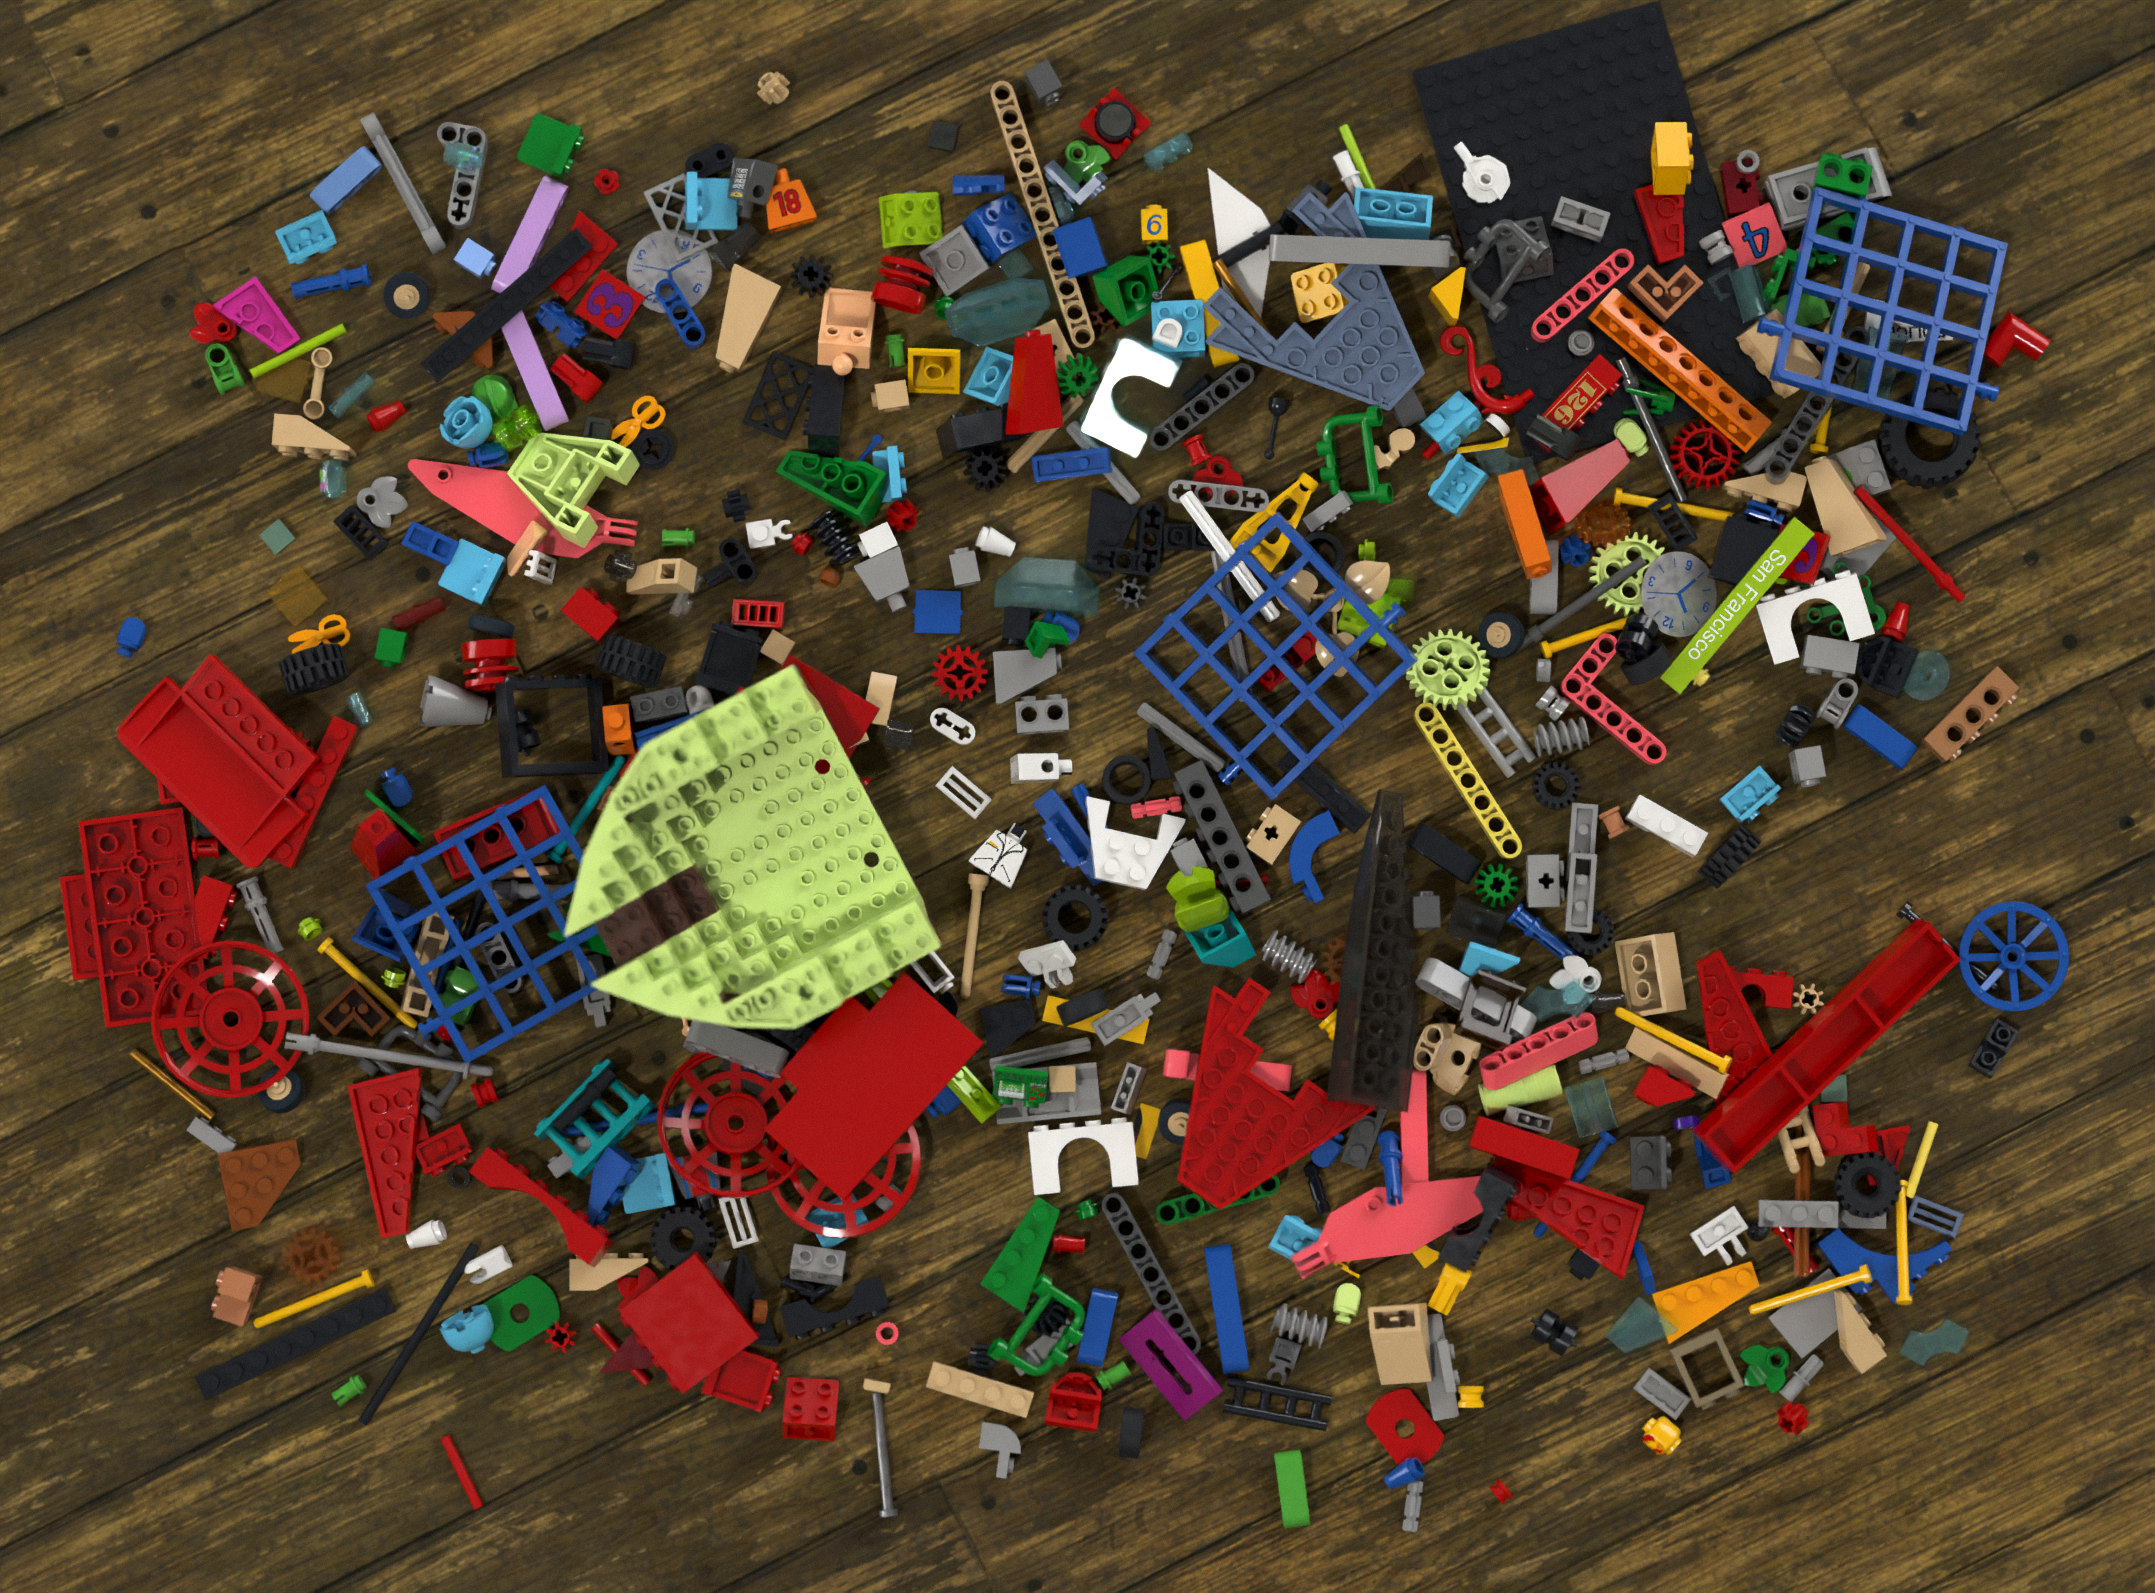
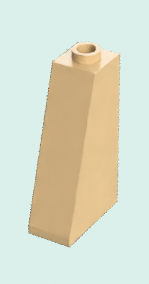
M734 264L731 272L716 353V360L720 363L719 367L729 373H733L734 370L742 371L782 292L781 286L737 264Z
M1826 456L1813 459L1812 465L1804 467L1823 531L1830 536L1828 548L1831 556L1841 557L1887 540L1886 535L1867 506L1854 493L1855 488L1837 460L1827 459Z

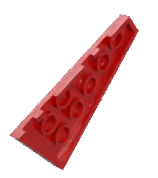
M1720 950L1696 961L1707 1050L1723 1058L1726 1055L1732 1058L1730 1067L1726 1072L1729 1074L1728 1079L1717 1099L1714 1098L1715 1109L1773 1055Z
M423 1068L347 1086L381 1239L409 1233Z
M1495 1156L1492 1165L1516 1177L1514 1187L1517 1190L1512 1198L1513 1202L1623 1280L1644 1211V1205Z

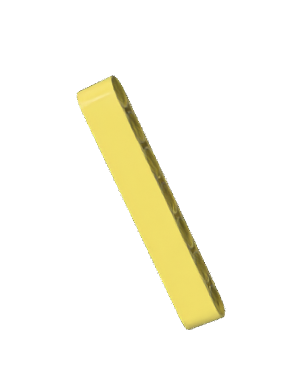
M1431 703L1420 704L1414 712L1415 723L1498 854L1504 859L1515 858L1522 850L1521 840L1436 707L1433 708ZM1423 708L1430 709L1433 713V719L1429 722L1422 721L1419 717V711ZM1437 730L1444 731L1447 736L1446 742L1443 744L1436 743L1433 739V733ZM1451 752L1458 753L1461 758L1460 764L1457 766L1450 765L1447 762V755ZM1462 775H1471L1475 780L1474 786L1471 788L1464 787L1461 784ZM1476 797H1485L1489 802L1488 808L1485 810L1478 809L1475 806ZM1497 818L1502 822L1501 831L1493 832L1489 828L1490 819ZM1511 840L1516 844L1515 853L1507 854L1504 852V841Z

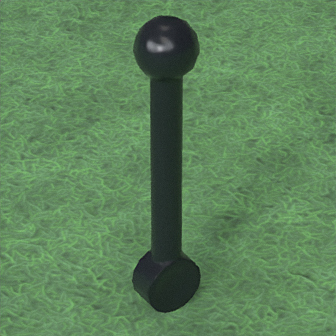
M1180 265L1173 266V272L1159 291L1152 293L1153 302H1160L1162 294L1176 275L1182 273L1183 270Z

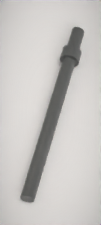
M1626 357L1616 360L1624 379L1622 380L1624 388L1639 389V380L1636 375H1633ZM1630 393L1677 502L1680 503L1687 500L1688 498L1677 477L1676 471L1672 468L1673 464L1643 396Z
M1641 556L1539 626L1536 624L1528 629V633L1524 635L1523 645L1518 652L1535 641L1537 643L1543 639L1545 633L1647 565Z

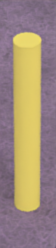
M1928 1121L1908 1180L1906 1197L1914 1198L1938 1128L1936 1123Z

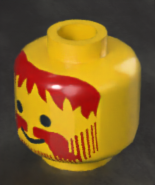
M1661 1416L1656 1420L1651 1417L1642 1427L1645 1431L1642 1437L1643 1442L1657 1455L1664 1453L1669 1455L1682 1440L1679 1438L1680 1429L1665 1416Z

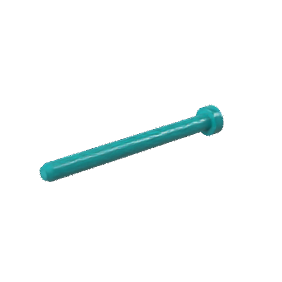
M621 755L616 756L609 766V771L605 772L569 825L574 836L625 763V758ZM565 840L557 844L552 851L547 850L545 856L560 865L563 861L561 855L568 847L567 841Z

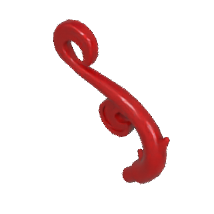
M1451 326L1442 332L1440 346L1447 355L1459 356L1463 354L1464 350L1462 348L1456 349L1451 344L1455 336H1462L1466 341L1468 381L1475 398L1485 407L1481 410L1482 414H1510L1524 408L1526 406L1525 403L1535 396L1530 388L1520 395L1516 394L1513 397L1504 395L1505 400L1490 396L1482 387L1481 380L1488 378L1486 387L1496 388L1502 380L1501 372L1491 364L1483 365L1477 369L1474 342L1466 328Z

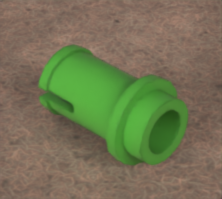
M901 334L886 336V341L884 342V345H887L890 368L906 365L902 342L905 341L902 339Z
M686 528V531L663 529L662 545L685 546L686 549H689L690 546L695 545V531H690L689 528Z
M1122 1360L1105 1372L1100 1371V1375L1096 1376L1103 1390L1107 1388L1111 1390L1112 1385L1130 1376L1131 1373Z
M359 1375L351 1376L349 1378L350 1381L331 1393L334 1400L338 1399L337 1404L339 1406H343L358 1393H364L363 1390L367 1387Z

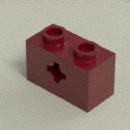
M1752 158L1742 160V165L1744 167H1751L1753 165ZM1736 161L1722 162L1719 166L1727 218L1739 216L1763 205V194L1761 190H1757L1756 181L1760 180L1759 168L1754 173L1747 175L1737 170ZM1740 182H1742L1744 187H1748L1744 193H1742L1741 189H1737Z

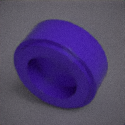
M1687 1116L1674 1119L1672 1121L1674 1131L1695 1128L1699 1125L1698 1117Z

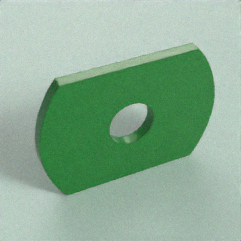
M369 789L363 792L421 843L425 842L426 839L379 797Z
M529 1275L482 1304L488 1307L494 1324L493 1334L490 1338L491 1341L507 1352L514 1350L547 1328L555 1325L556 1321L560 1322V1309L554 1292L544 1281L534 1275ZM524 1304L528 1307L530 1315L527 1321L517 1323L512 1319L511 1309L514 1305Z

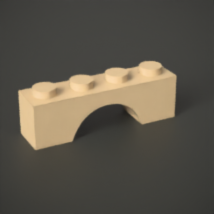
M437 912L425 918L422 923L415 954L422 966L443 954L450 935ZM411 967L400 1011L428 1017L432 1002ZM439 967L427 973L434 988Z
M936 1361L933 1362L926 1385L927 1388L1027 1418L1034 1391L982 1377Z

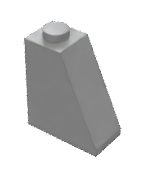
M1047 648L1042 659L1033 657L1030 650L993 652L996 706H1002L1056 677L1057 670L1062 669L1061 654H1056L1055 648Z

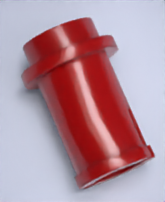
M1062 1233L1053 1235L1052 1251H1057V1254H1060L1061 1251L1084 1254L1085 1237L1062 1236Z

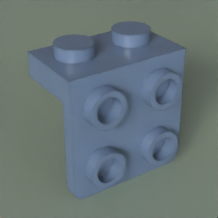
M1054 160L1044 167L1047 172L1045 174L1047 179L1054 185L1059 184L1065 190L1063 193L1065 197L1073 204L1077 202L1081 205L1089 197L1093 200L1106 188L1103 183L1108 178L1102 171L1094 175L1081 188Z

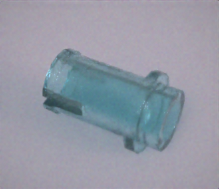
M361 692L352 694L345 699L354 716V724H357L358 727H363L372 722L371 717L373 714L368 712Z

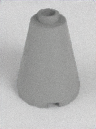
M427 676L428 680H426L420 706L423 716L419 715V726L484 724L485 719H490L492 705L488 704L487 698L436 676Z

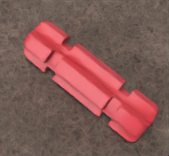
M1179 796L1169 797V800L1163 798L1145 801L1143 805H1141V802L1131 804L1133 819L1143 818V815L1146 814L1147 817L1167 814L1170 810L1172 813L1182 810Z

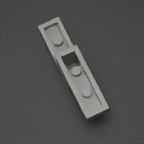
M1571 804L1566 870L1568 890L1565 932L1590 934L1592 932L1597 865L1595 843L1598 805Z
M1758 1200L1759 1227L1886 1229V1213L1875 1218H1860L1849 1214L1848 1211L1841 1207L1840 1202Z

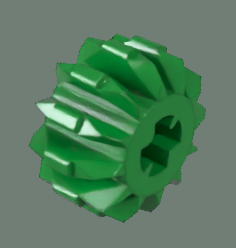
M1077 353L1073 359L1071 355L1067 354L1066 358L1068 361L1066 363L1059 361L1058 364L1062 369L1056 370L1058 387H1061V391L1065 395L1070 392L1073 398H1076L1079 392L1082 396L1086 397V389L1094 390L1095 388L1091 382L1099 381L1098 375L1095 374L1098 368L1095 364H1092V359L1089 356L1083 359L1081 353Z
M1489 864L1487 866L1489 875L1484 870H1480L1479 875L1484 880L1476 879L1474 881L1476 885H1483V888L1477 889L1475 894L1478 895L1484 892L1486 895L1481 899V902L1485 903L1488 898H1491L1490 907L1492 908L1496 905V899L1499 900L1500 906L1504 907L1506 906L1504 896L1509 901H1513L1514 897L1509 891L1518 892L1519 890L1516 886H1510V883L1518 881V878L1512 877L1509 879L1507 877L1512 872L1511 868L1502 873L1503 864H1498L1496 872L1492 864ZM1493 879H1498L1497 882L1501 880L1503 883L1498 893L1495 892L1496 889L1492 891L1490 888Z

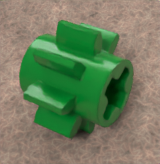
M1157 241L1156 247L1147 246V251L1150 255L1144 257L1150 258L1152 268L1157 269L1158 274L1161 275L1163 268L1166 267V269L1171 270L1172 267L1168 261L1174 260L1175 255H1169L1170 245L1164 248L1161 247L1160 241ZM1158 252L1161 253L1162 257H1166L1162 259L1160 264L1157 263L1156 259H1152L1156 257Z

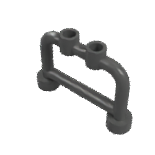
M1510 219L1497 221L1491 229L1488 226L1484 227L1477 236L1481 241L1477 249L1471 247L1463 257L1468 262L1465 266L1464 287L1489 310L1488 317L1495 323L1501 322L1509 313L1510 308L1501 300L1529 259L1532 258L1537 263H1540L1550 254L1552 249L1544 240L1537 242L1522 227ZM1507 229L1523 242L1526 247L1490 298L1473 282L1472 275L1476 268L1485 261V255L1489 249L1498 242L1499 234Z
M407 1025L392 1027L375 1048L387 1050L395 1038L404 1035L435 1058L457 1061L451 1056L454 1051L442 1042L439 1046L435 1045L430 1041L432 1035L425 1039L419 1029L416 1031ZM362 1057L357 1064L359 1068L373 1078L379 1069L387 1075L401 1073L400 1070L383 1060L370 1058L366 1060ZM452 1071L451 1078L437 1097L421 1086L420 1098L426 1103L420 1111L437 1123L443 1115L439 1111L459 1085L462 1072Z

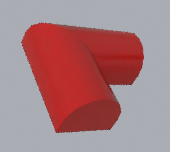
M2007 311L1987 339L1983 358L2000 368L2012 349L2015 348L2036 362L2051 340L2010 311Z

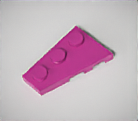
M256 276L213 304L214 309L278 355L301 341L298 334Z

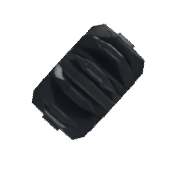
M810 254V261L806 262L804 256H801V266L797 263L792 264V267L798 272L789 274L791 279H797L792 283V287L798 288L801 286L799 289V295L801 296L807 290H809V298L814 297L815 290H817L820 296H823L824 293L821 287L831 288V284L825 280L834 279L832 273H826L832 268L831 264L823 265L825 259L822 256L819 257L817 262H815L814 254ZM813 270L818 278L814 277L815 281L810 282L805 275H809V271Z
M980 448V457L975 452H971L970 455L974 462L970 460H965L964 462L966 466L972 469L964 470L963 474L965 476L973 475L967 480V484L971 485L977 481L976 491H979L982 484H984L985 491L990 492V483L998 489L1000 485L996 478L1000 480L1006 479L1004 474L999 473L1000 471L1007 470V465H998L1002 462L1003 456L1000 455L993 459L995 455L994 449L990 450L988 456H985L984 448ZM983 464H987L988 468L992 467L993 469L988 472V476H983L982 472L978 473V470L982 469Z
M1799 702L1793 704L1777 729L1776 738L1785 745H1789L1792 748L1797 747L1814 722L1816 713L1805 704L1802 705Z
M1036 1296L1034 1302L1028 1303L1030 1309L1024 1312L1026 1316L1039 1299V1296ZM1052 1298L1031 1330L1039 1336L1047 1335L1051 1337L1053 1332L1060 1334L1059 1329L1062 1326H1067L1066 1320L1071 1317L1068 1311L1069 1308Z

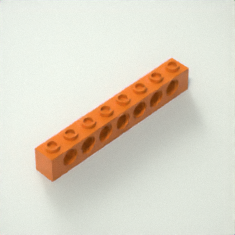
M1615 287L1588 317V319L1745 453L1773 423Z

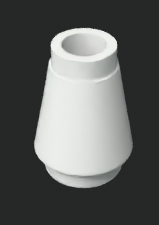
M983 526L975 545L981 547L980 550L1010 557L1016 543L991 526L989 528Z
M433 1219L406 1234V1240L411 1249L442 1244V1241L447 1239L446 1229L442 1221H435Z

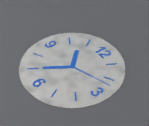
M662 230L655 231L640 240L632 250L627 264L629 287L646 297L643 302L644 306L660 313H664L655 295V287L660 280H673L690 307H693L706 294L712 277L711 261L706 249L677 262ZM678 231L680 235L693 238L692 235L686 232ZM678 238L674 242L679 254L688 251L689 242ZM664 287L660 291V295L664 298H669L674 294V290L670 287ZM677 309L674 311V313H679L685 310Z
M1676 551L1658 557L1647 569L1641 586V600L1646 615L1657 623L1658 630L1674 637H1686L1697 633L1713 614L1716 606V585L1714 580L1707 578L1709 568L1698 557L1690 553Z

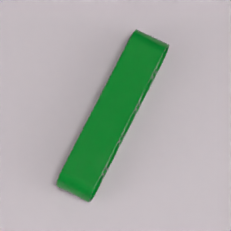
M1272 1176L1275 1181L1273 1190L1264 1191L1260 1184L1250 1191L1247 1198H1238L1223 1209L1275 1194L1280 1187L1278 1176ZM1192 1193L1159 1204L1156 1209V1218L1162 1224L1171 1225L1216 1212L1219 1209L1197 1194ZM1190 1198H1195L1200 1203V1209L1196 1213L1191 1214L1185 1209V1203ZM1167 1205L1175 1210V1216L1170 1221H1165L1160 1216L1161 1208Z

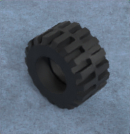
M606 635L595 666L599 670L644 687L654 688L657 687L667 657L662 652L616 635Z
M330 643L308 648L291 654L278 663L287 694L303 695L319 691L344 681L350 675L340 644Z
M1068 885L1056 890L1047 899L1043 908L1042 924L1047 937L1053 943L1064 940L1070 950L1079 951L1090 948L1103 936L1107 925V911L1100 896L1093 892L1092 889L1081 885ZM1069 903H1080L1090 913V923L1080 933H1069L1060 925L1059 914L1062 908Z

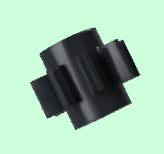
M739 489L728 491V498L722 499L726 518L733 517L734 523L746 520L745 514L751 512L747 493L740 495Z
M978 1343V1348L970 1349L968 1367L974 1368V1374L986 1376L987 1370L994 1371L995 1360L987 1355L991 1345Z

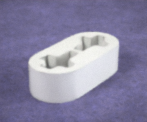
M938 708L930 716L932 727L957 744L968 745L975 739L974 726L950 710ZM943 713L947 714L946 719L952 723L951 727L942 724L940 727L937 726L935 716H941ZM957 726L960 729L968 727V733L971 737L969 739L965 737L963 740H960L959 733L953 730L954 727Z

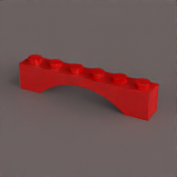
M333 716L316 752L320 759L305 776L294 799L310 816L280 845L269 859L291 869H296L322 804L339 770L351 752L361 728Z
M487 1147L469 1172L493 1190L524 1192L540 1200L552 1211L559 1221L566 1237L568 1249L585 1263L595 1268L614 1243L608 1238L610 1233L598 1224L596 1227H593L588 1223L590 1217L581 1210L577 1209L575 1212L568 1207L570 1202L557 1193L556 1196H553L548 1192L550 1186L541 1179L537 1178L536 1181L528 1176L530 1171L520 1163L513 1165L509 1162L508 1159L511 1156L499 1147L496 1150Z

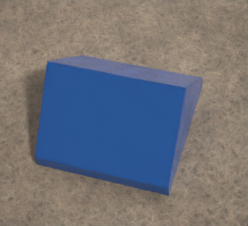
M1091 217L1052 230L1068 279L1097 274L1109 267Z
M373 905L354 934L352 941L404 963L406 956L380 910ZM394 915L398 923L404 920L403 918ZM416 924L403 931L411 946L420 928Z

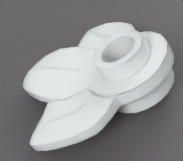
M1572 955L1563 958L1564 969L1555 972L1549 980V983L1554 988L1566 992L1564 997L1565 1004L1574 1005L1584 1001L1588 992L1596 991L1601 984L1602 978L1599 971L1593 967H1588L1583 958ZM1592 976L1590 981H1584L1585 977Z

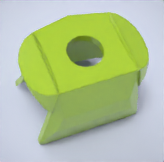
M1193 866L1190 876H1185L1181 871H1178L1166 886L1171 896L1177 901L1175 907L1177 923L1186 932H1193L1222 922L1229 915V902L1224 893L1216 888L1214 871L1211 869Z

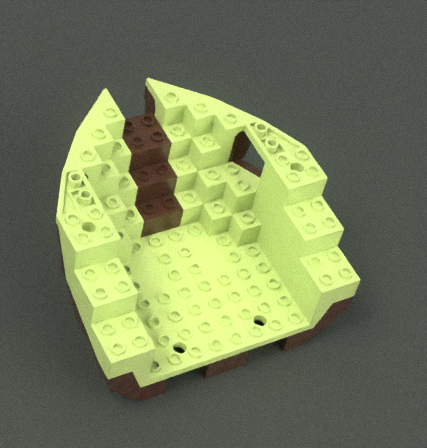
M796 664L731 696L644 744L611 794L583 856L565 930V936H568L594 922L617 965L591 983L593 987L671 1016L732 1027L796 1028L841 1005L845 999L888 978L899 968L941 947L940 933L919 884L910 867L906 868L883 825L885 820L862 776H858L834 732L836 727L825 706ZM820 759L827 760L830 764L829 772L825 774L819 773L815 767L816 762ZM869 852L876 853L879 857V863L876 866H868L864 861L865 854Z

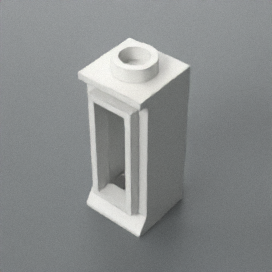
M934 951L928 953V955L944 974L935 983L916 960L910 963L934 994L938 991L943 994L954 986L951 981L955 977Z

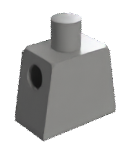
M899 546L854 566L856 573L877 603L887 600L892 612H897L907 607L901 593L909 590L910 585Z

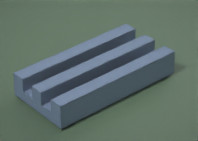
M1914 1195L1907 1214V1221L1955 1239L1964 1214ZM1921 1203L1957 1217L1956 1221L1954 1222L1917 1208V1205ZM1918 1213L1953 1227L1952 1232L1917 1219L1913 1215Z

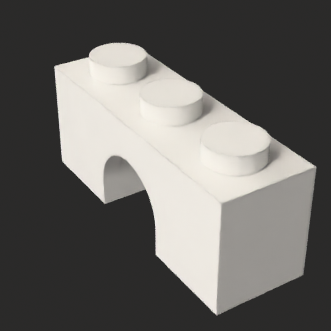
M1642 795L1636 797L1625 817L1626 821L1646 832H1651L1663 838L1671 846L1692 858L1696 856L1708 835L1706 831Z

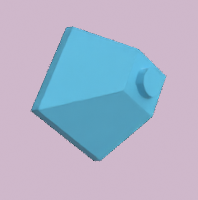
M986 347L963 393L996 406L1009 402L1013 356Z
M1470 941L1466 945L1458 971L1468 977L1477 970H1489L1496 975L1518 964L1520 958Z

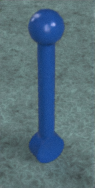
M875 434L872 436L871 444L859 457L858 461H864L875 445L881 444L882 438L880 435Z

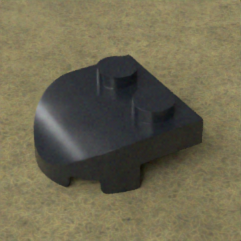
M1878 637V639L1863 644L1859 649L1856 668L1861 680L1871 689L1899 699L1919 651L1893 641L1889 637Z

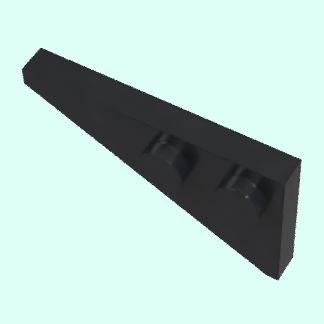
M738 1250L732 1298L752 1322L753 1302L755 1299L763 1300L745 1251ZM768 1313L765 1324L752 1322L760 1334L759 1338L751 1344L779 1346Z

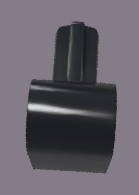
M728 538L722 541L719 546V553L723 563L703 575L707 585L713 588L731 575L739 584L743 586L751 585L756 581L758 572L741 543L734 538ZM728 545H736L738 547V553L735 557H727L724 554V550ZM744 566L752 569V575L748 579H741L738 576L739 570Z

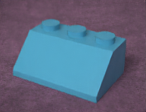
M1356 187L1354 208L1367 238L1429 240L1433 196Z

